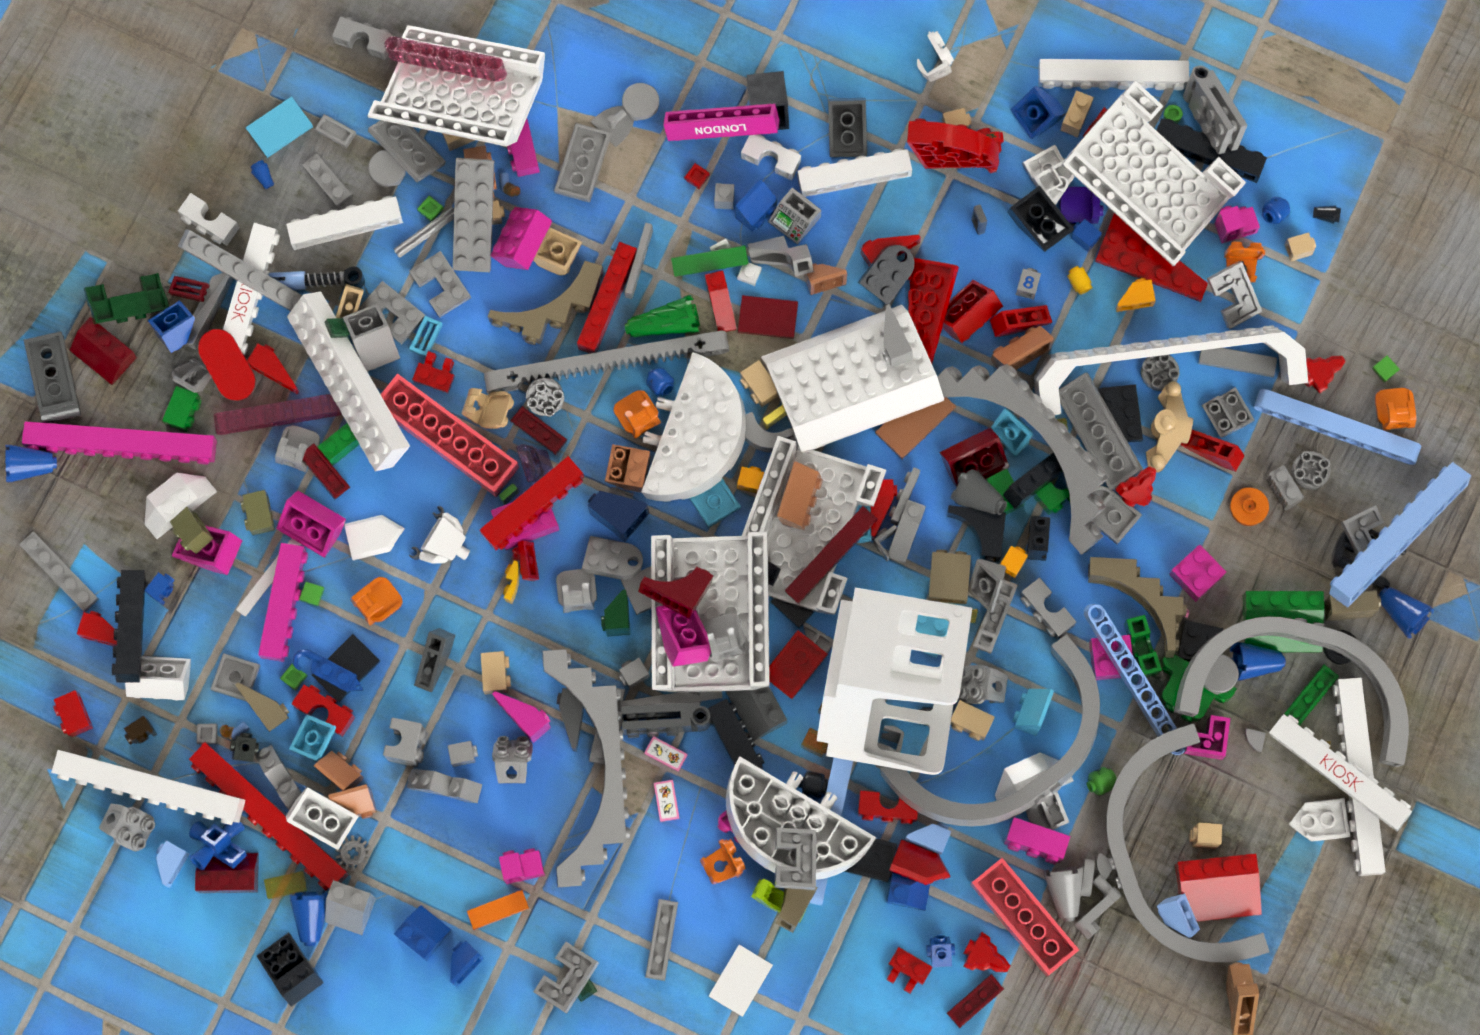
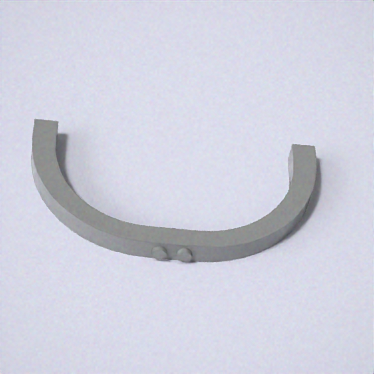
M1260 617L1245 620L1232 625L1208 640L1193 656L1185 669L1179 685L1174 713L1194 717L1198 715L1204 683L1210 669L1219 656L1238 641L1255 636H1279L1336 651L1350 659L1365 673L1379 697L1384 718V734L1379 763L1394 767L1403 766L1405 763L1409 720L1405 700L1394 675L1385 662L1364 643L1343 632L1326 628L1325 624H1310L1302 618H1295L1294 620L1283 617Z
M1065 635L1051 645V653L1067 671L1076 685L1082 704V720L1077 737L1070 749L1048 770L1012 795L983 804H963L940 798L924 789L906 770L883 766L880 768L883 779L900 799L914 810L933 820L957 826H985L999 823L1023 813L1035 804H1041L1051 792L1052 794L1056 793L1062 787L1061 785L1074 775L1088 757L1099 726L1100 698L1097 682L1088 661L1072 640Z
M1193 723L1164 733L1151 740L1136 752L1122 769L1112 789L1107 810V836L1113 857L1109 858L1112 870L1117 869L1119 877H1115L1118 888H1123L1134 915L1142 926L1159 942L1177 953L1197 960L1208 962L1241 961L1270 952L1264 933L1231 942L1209 943L1187 938L1170 929L1152 912L1143 898L1124 841L1123 814L1131 788L1142 772L1157 759L1178 749L1200 743L1195 724Z

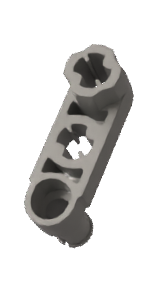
M1102 874L1093 881V884L1102 892L1104 899L1075 924L1087 940L1101 929L1094 920L1122 896L1115 886L1112 887L1106 881Z

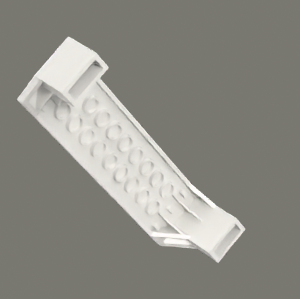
M1273 325L1221 333H1208L1206 335L1169 338L1166 340H1152L1143 343L1136 342L1127 345L1097 347L1088 350L1058 352L1046 356L1034 376L1035 394L1042 399L1045 407L1052 410L1055 415L1061 414L1059 386L1075 366L1262 342L1279 354L1281 381L1288 385L1308 383L1306 353L1304 347Z

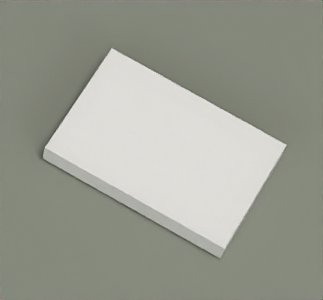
M738 945L709 997L743 1017L773 965Z

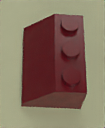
M91 317L77 331L69 349L71 353L111 385L118 380L137 358L131 349L100 324H93Z
M991 427L940 452L944 466L956 488L959 484L958 478L963 472L967 473L971 470H976L987 479L1009 468L1000 438Z
M246 853L247 856L234 869L213 856L204 870L196 867L195 891L198 893H258L259 853Z

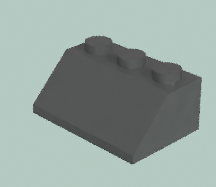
M769 686L755 690L726 691L753 741L787 724V718Z

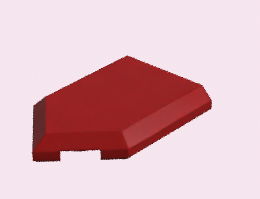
M901 839L889 871L924 885L951 877L938 853Z

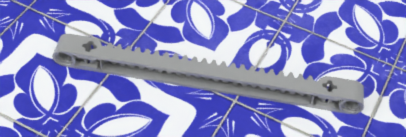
M715 331L489 371L484 374L487 394L499 391L510 392L520 389L524 382L530 385L533 380L535 381L540 378L554 380V377H557L560 381L562 375L566 379L569 378V374L576 378L577 373L582 377L585 371L588 375H591L592 370L598 374L599 369H602L605 373L607 367L611 371H613L614 366L621 370V365L628 369L630 363L633 367H636V362L643 366L644 361L650 365L651 360L658 363L659 358H661L665 362L666 357H669L673 361L675 355L679 360L681 354L688 358L689 353L709 357L727 353L730 349L726 331ZM699 343H701L702 349H699V347H698V344H699ZM512 376H515L514 382L511 381Z

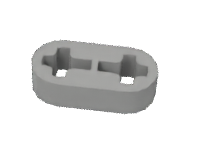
M1084 859L1081 896L1090 897L1095 860Z

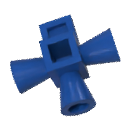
M202 821L194 823L189 831V836L192 839L201 841L204 847L189 856L191 862L198 869L204 870L214 856L234 869L247 856L245 850L231 842V838L245 830L244 825L241 822H233L232 825L225 824L223 828L215 824L208 828Z

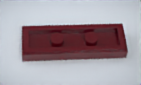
M523 406L510 420L512 424L554 455H557L567 442L565 437Z
M314 443L306 449L302 461L334 500L337 499L350 486Z
M991 974L946 1014L960 1029L1000 994L1004 988Z

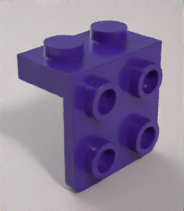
M1068 187L1060 198V212L1069 223H1081L1086 219L1090 224H1098L1100 216H1103L1104 207L1100 205V199L1087 187Z

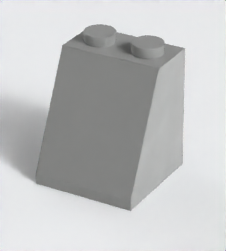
M378 303L343 317L357 355L367 371L400 359L391 331Z
M333 880L326 898L325 922L363 935L376 898L371 893Z

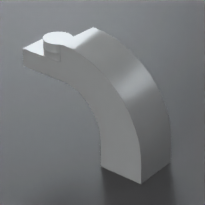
M753 412L745 414V441L755 449L772 453L778 436L796 441L792 428L779 433H770L758 425Z

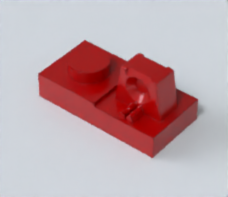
M519 541L518 547L512 549L513 560L520 561L522 579L528 581L539 580L534 542Z

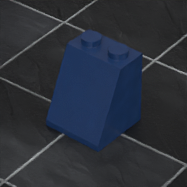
M599 491L598 494L594 493L588 500L590 515L624 542L649 515L647 503Z

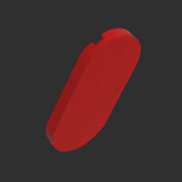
M213 329L206 332L199 341L198 351L218 390L224 397L230 400L240 401L246 399L254 390L256 378L235 338L227 331L221 329Z

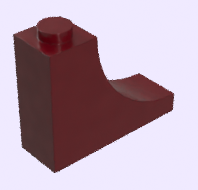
M696 566L689 575L675 581H657L644 576L638 592L690 619L711 586L714 575Z

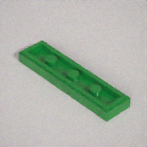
M746 245L671 258L674 277L749 264Z
M1323 664L1284 715L1287 717L1289 715L1293 716L1299 721L1297 725L1300 726L1338 679L1339 675Z

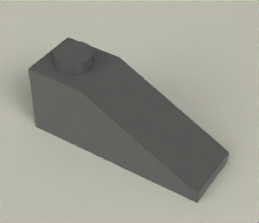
M440 628L429 632L414 686L433 692L451 653L455 634Z
M562 688V693H558L557 704H559L572 750L577 752L584 707L568 689Z

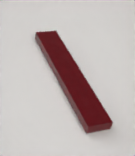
M862 506L785 589V593L800 604L878 519Z

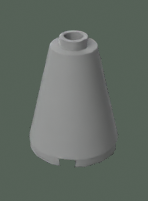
M1076 866L1054 868L1055 872L1045 870L1044 877L1058 917L1063 918L1065 922L1074 921L1075 917L1079 916L1083 867L1078 869Z

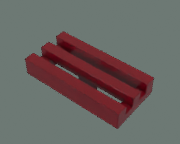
M174 276L168 293L172 296L204 302V295H207L206 290L209 289L210 285L206 282ZM177 282H180V283L189 284V285H193V286H198V287H202V288H201V290H200V289L191 288V287H188V286L178 285V284H176V283H177ZM174 289L183 290V291H187V292H192V293H196V294H199V295L190 294V293H186V292H181V291H177V290H174Z

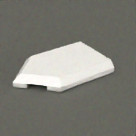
M383 515L344 524L352 560L390 552L405 528Z
M1344 798L1305 802L1289 823L1291 827L1311 842L1350 837Z

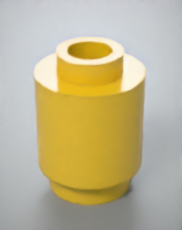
M1076 266L1068 271L1069 275L1067 278L1075 292H1078L1079 295L1093 288L1091 285L1092 281L1083 267L1079 268Z

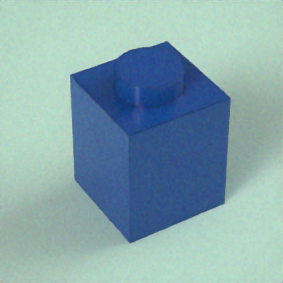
M1084 219L1081 223L1077 222L1074 225L1071 239L1089 252L1100 240L1102 233Z

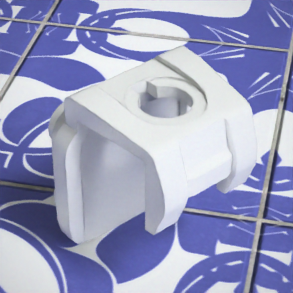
M929 31L927 36L940 57L942 64L927 73L920 60L917 59L918 69L929 82L952 72L950 65L954 61L948 48H943L945 44L938 31L935 33Z

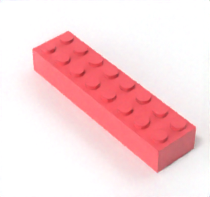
M396 374L380 394L400 427L495 497L498 496L519 469L516 460L399 374Z

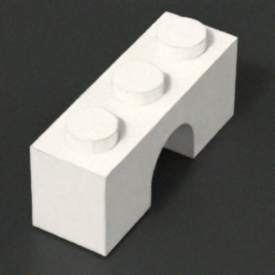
M760 134L749 135L741 151V159L758 166L762 158L772 156L777 160L775 174L792 181L801 163L799 152L791 148L788 150L776 141L770 142L765 140V137Z
M190 193L178 210L181 216L180 219L188 225L191 223L195 225L196 230L204 235L207 233L212 236L211 239L217 244L222 242L227 246L240 228L237 222L222 212L215 220H205L204 216L209 210L208 205Z

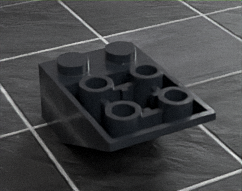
M289 932L257 955V958L281 996L291 1007L324 983Z

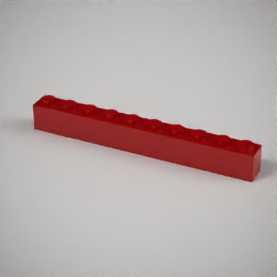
M206 742L189 758L193 763L191 767L198 774L202 771L207 776L205 780L212 787L216 784L221 789L219 793L244 799L243 810L249 814L247 819L255 826L257 823L263 827L261 832L269 839L273 836L277 840L275 845L283 852L287 849L291 853L290 858L297 865L301 862L306 867L304 871L311 878L315 875L320 880L318 884L325 891L330 889L333 880L342 883L349 875L301 829L287 822L286 816Z

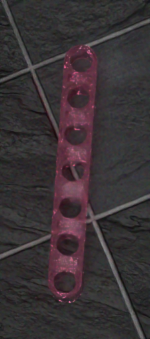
M389 37L384 42L387 54L393 61L496 82L503 81L507 76L503 60L499 57L400 37Z
M326 394L215 413L213 417L216 434L226 435L340 416L342 413L332 395Z

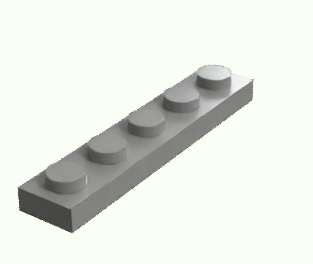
M34 531L19 544L84 612L99 600Z

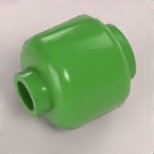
M1101 767L1089 773L1088 782L1086 783L1087 788L1090 792L1101 796L1112 791L1117 778L1111 769Z

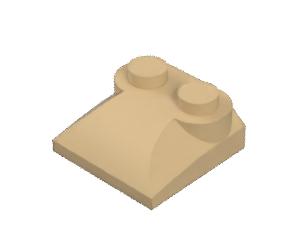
M549 227L533 261L539 267L554 274L566 275L570 271L571 264L582 242Z

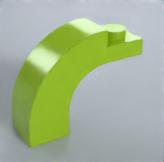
M759 879L751 897L780 914L784 892L775 888L770 881Z

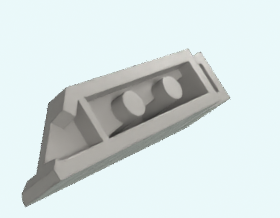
M221 273L211 278L209 282L210 287L206 290L207 295H204L205 300L204 302H199L193 315L195 318L194 324L185 346L197 350L201 337L209 331L234 280L232 277Z

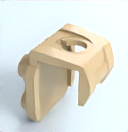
M470 388L461 414L485 429L505 427L508 423L507 412L514 405L511 395L505 391L491 392L489 395L481 393L482 389ZM475 401H477L478 406H480L479 410H476V408L473 407Z

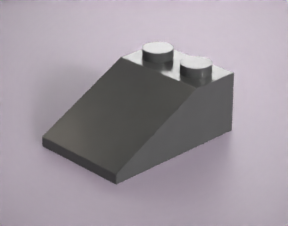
M866 98L829 99L830 157L867 156Z

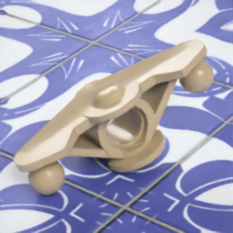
M1177 382L1168 383L1158 396V400L1164 410L1160 411L1151 423V432L1157 439V444L1145 453L1148 467L1156 468V473L1164 469L1181 443H1188L1192 430L1193 418L1187 415L1182 399L1181 386Z

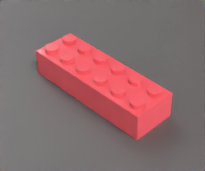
M1003 858L998 860L971 883L972 888L1046 977L1079 951Z

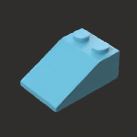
M1028 689L1027 694L1023 693L1019 704H1022L1020 712L1016 710L1013 722L1016 723L1014 728L1036 736L1042 726L1054 690Z

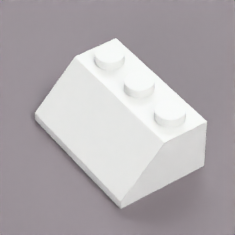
M142 656L140 683H125L126 697L185 700L189 687L191 659Z
M308 787L295 800L286 815L287 822L337 850L358 818V815Z

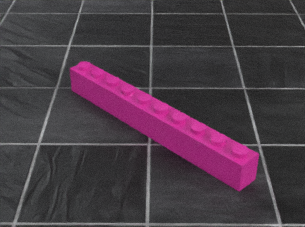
M25 421L22 445L25 448L34 450L43 449L49 453L65 451L66 454L75 455L76 452H83L87 456H95L96 453L103 454L105 457L122 455L121 457L126 459H133V456H136L143 460L159 458L160 461L170 462L171 459H175L181 463L197 461L199 464L207 465L209 462H215L217 440L211 435Z

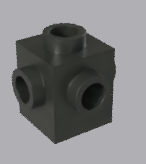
M240 733V736L235 735V740L231 739L230 751H233L232 759L253 762L254 754H258L259 743H256V738H252V734ZM243 744H247V748L245 750H242Z

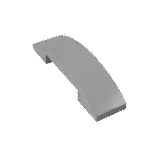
M1003 579L994 611L989 612L987 610L973 647L990 654L992 653L1018 586L1017 584Z

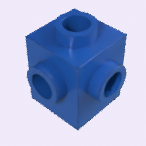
M937 935L934 938H930V945H926L927 957H931L932 968L952 966L955 944L951 943L950 937Z

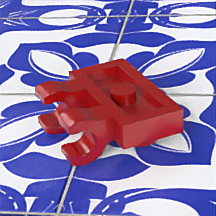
M428 351L425 363H418L412 381L449 393L455 377L454 374L450 373L454 365L453 359L446 357L442 370L433 367L437 356L435 353Z
M898 947L888 964L893 969L887 981L893 984L899 973H903L910 977L904 991L911 994L917 982L923 985L932 970V966Z

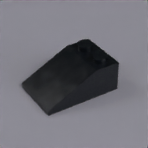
M1040 185L1011 206L1007 212L1017 226L1044 252L1074 231V228Z

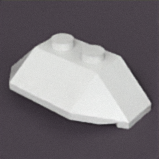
M183 473L174 474L146 497L145 526L158 539L173 527L170 521L184 508L188 507L194 511L217 492L216 489L204 476Z
M1040 752L1006 767L995 793L996 800L1003 799L1017 792L1059 760ZM1070 777V778H1069L1066 782H1064L1061 786H1064V785H1067V784L1073 782V781H1074L1073 778Z

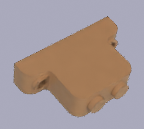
M1237 962L1228 966L1226 991L1231 1011L1232 1035H1253L1259 998L1257 983L1253 982L1250 964Z

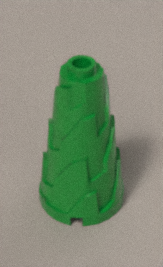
M683 296L684 298L667 303L649 312L632 316L625 323L626 333L630 334L631 337L700 332V328H698L700 322L696 304L691 303V300H694L693 296Z

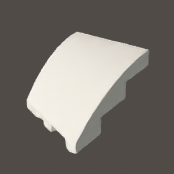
M1053 145L1024 161L1022 165L1035 186L1038 187L1040 185L1056 205L1075 176L1062 165L1065 159L1062 158L1056 145Z

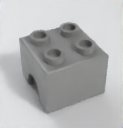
M392 718L389 728L393 729L394 734L401 735L402 739L396 746L385 745L384 757L389 762L417 767L418 763L423 761L424 752L422 751V745L427 743L428 733L421 723Z

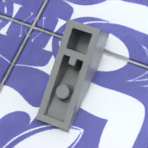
M890 304L886 305L884 351L882 355L885 362H889L893 368L912 360L913 352Z
M907 500L888 552L890 559L905 564L926 506Z

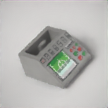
M791 188L778 204L768 223L798 245L821 218V209L794 188Z

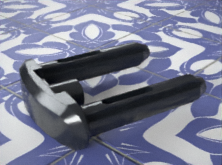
M1373 529L1368 530L1369 534L1373 535L1371 536L1372 539L1376 540L1379 537V532ZM1344 530L1337 539L1333 549L1331 563L1334 568L1338 566L1344 569L1347 564L1354 562L1343 556L1345 549L1354 553V549ZM1406 549L1401 553V555L1406 554ZM1381 575L1372 583L1381 589H1388L1390 587L1389 581Z

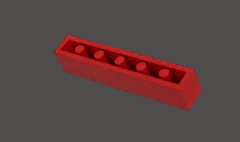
M622 242L618 243L577 341L579 350L589 354L598 352L630 275L637 248Z
M567 456L479 529L481 535L495 551L498 549L502 550L509 544L508 540L513 536L518 537L524 531L523 528L525 526L535 523L543 511L545 513L554 506L553 503L555 501L565 498L568 495L567 491L572 487H578L583 482V472Z

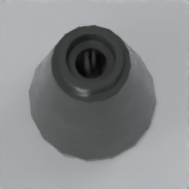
M971 470L967 473H961L958 478L959 484L951 495V499L956 504L991 514L1001 515L1004 512L1007 501L978 471Z

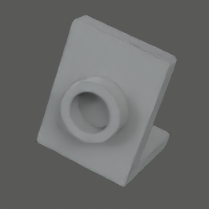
M895 525L888 530L887 528L882 529L877 533L878 537L873 541V544L886 562L890 556L880 543L896 533L897 527Z

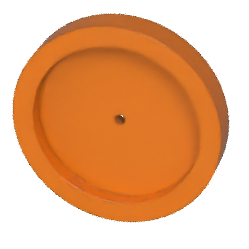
M1248 487L1237 491L1230 502V512L1233 518L1245 526H1254L1261 523L1269 511L1267 497L1255 488Z

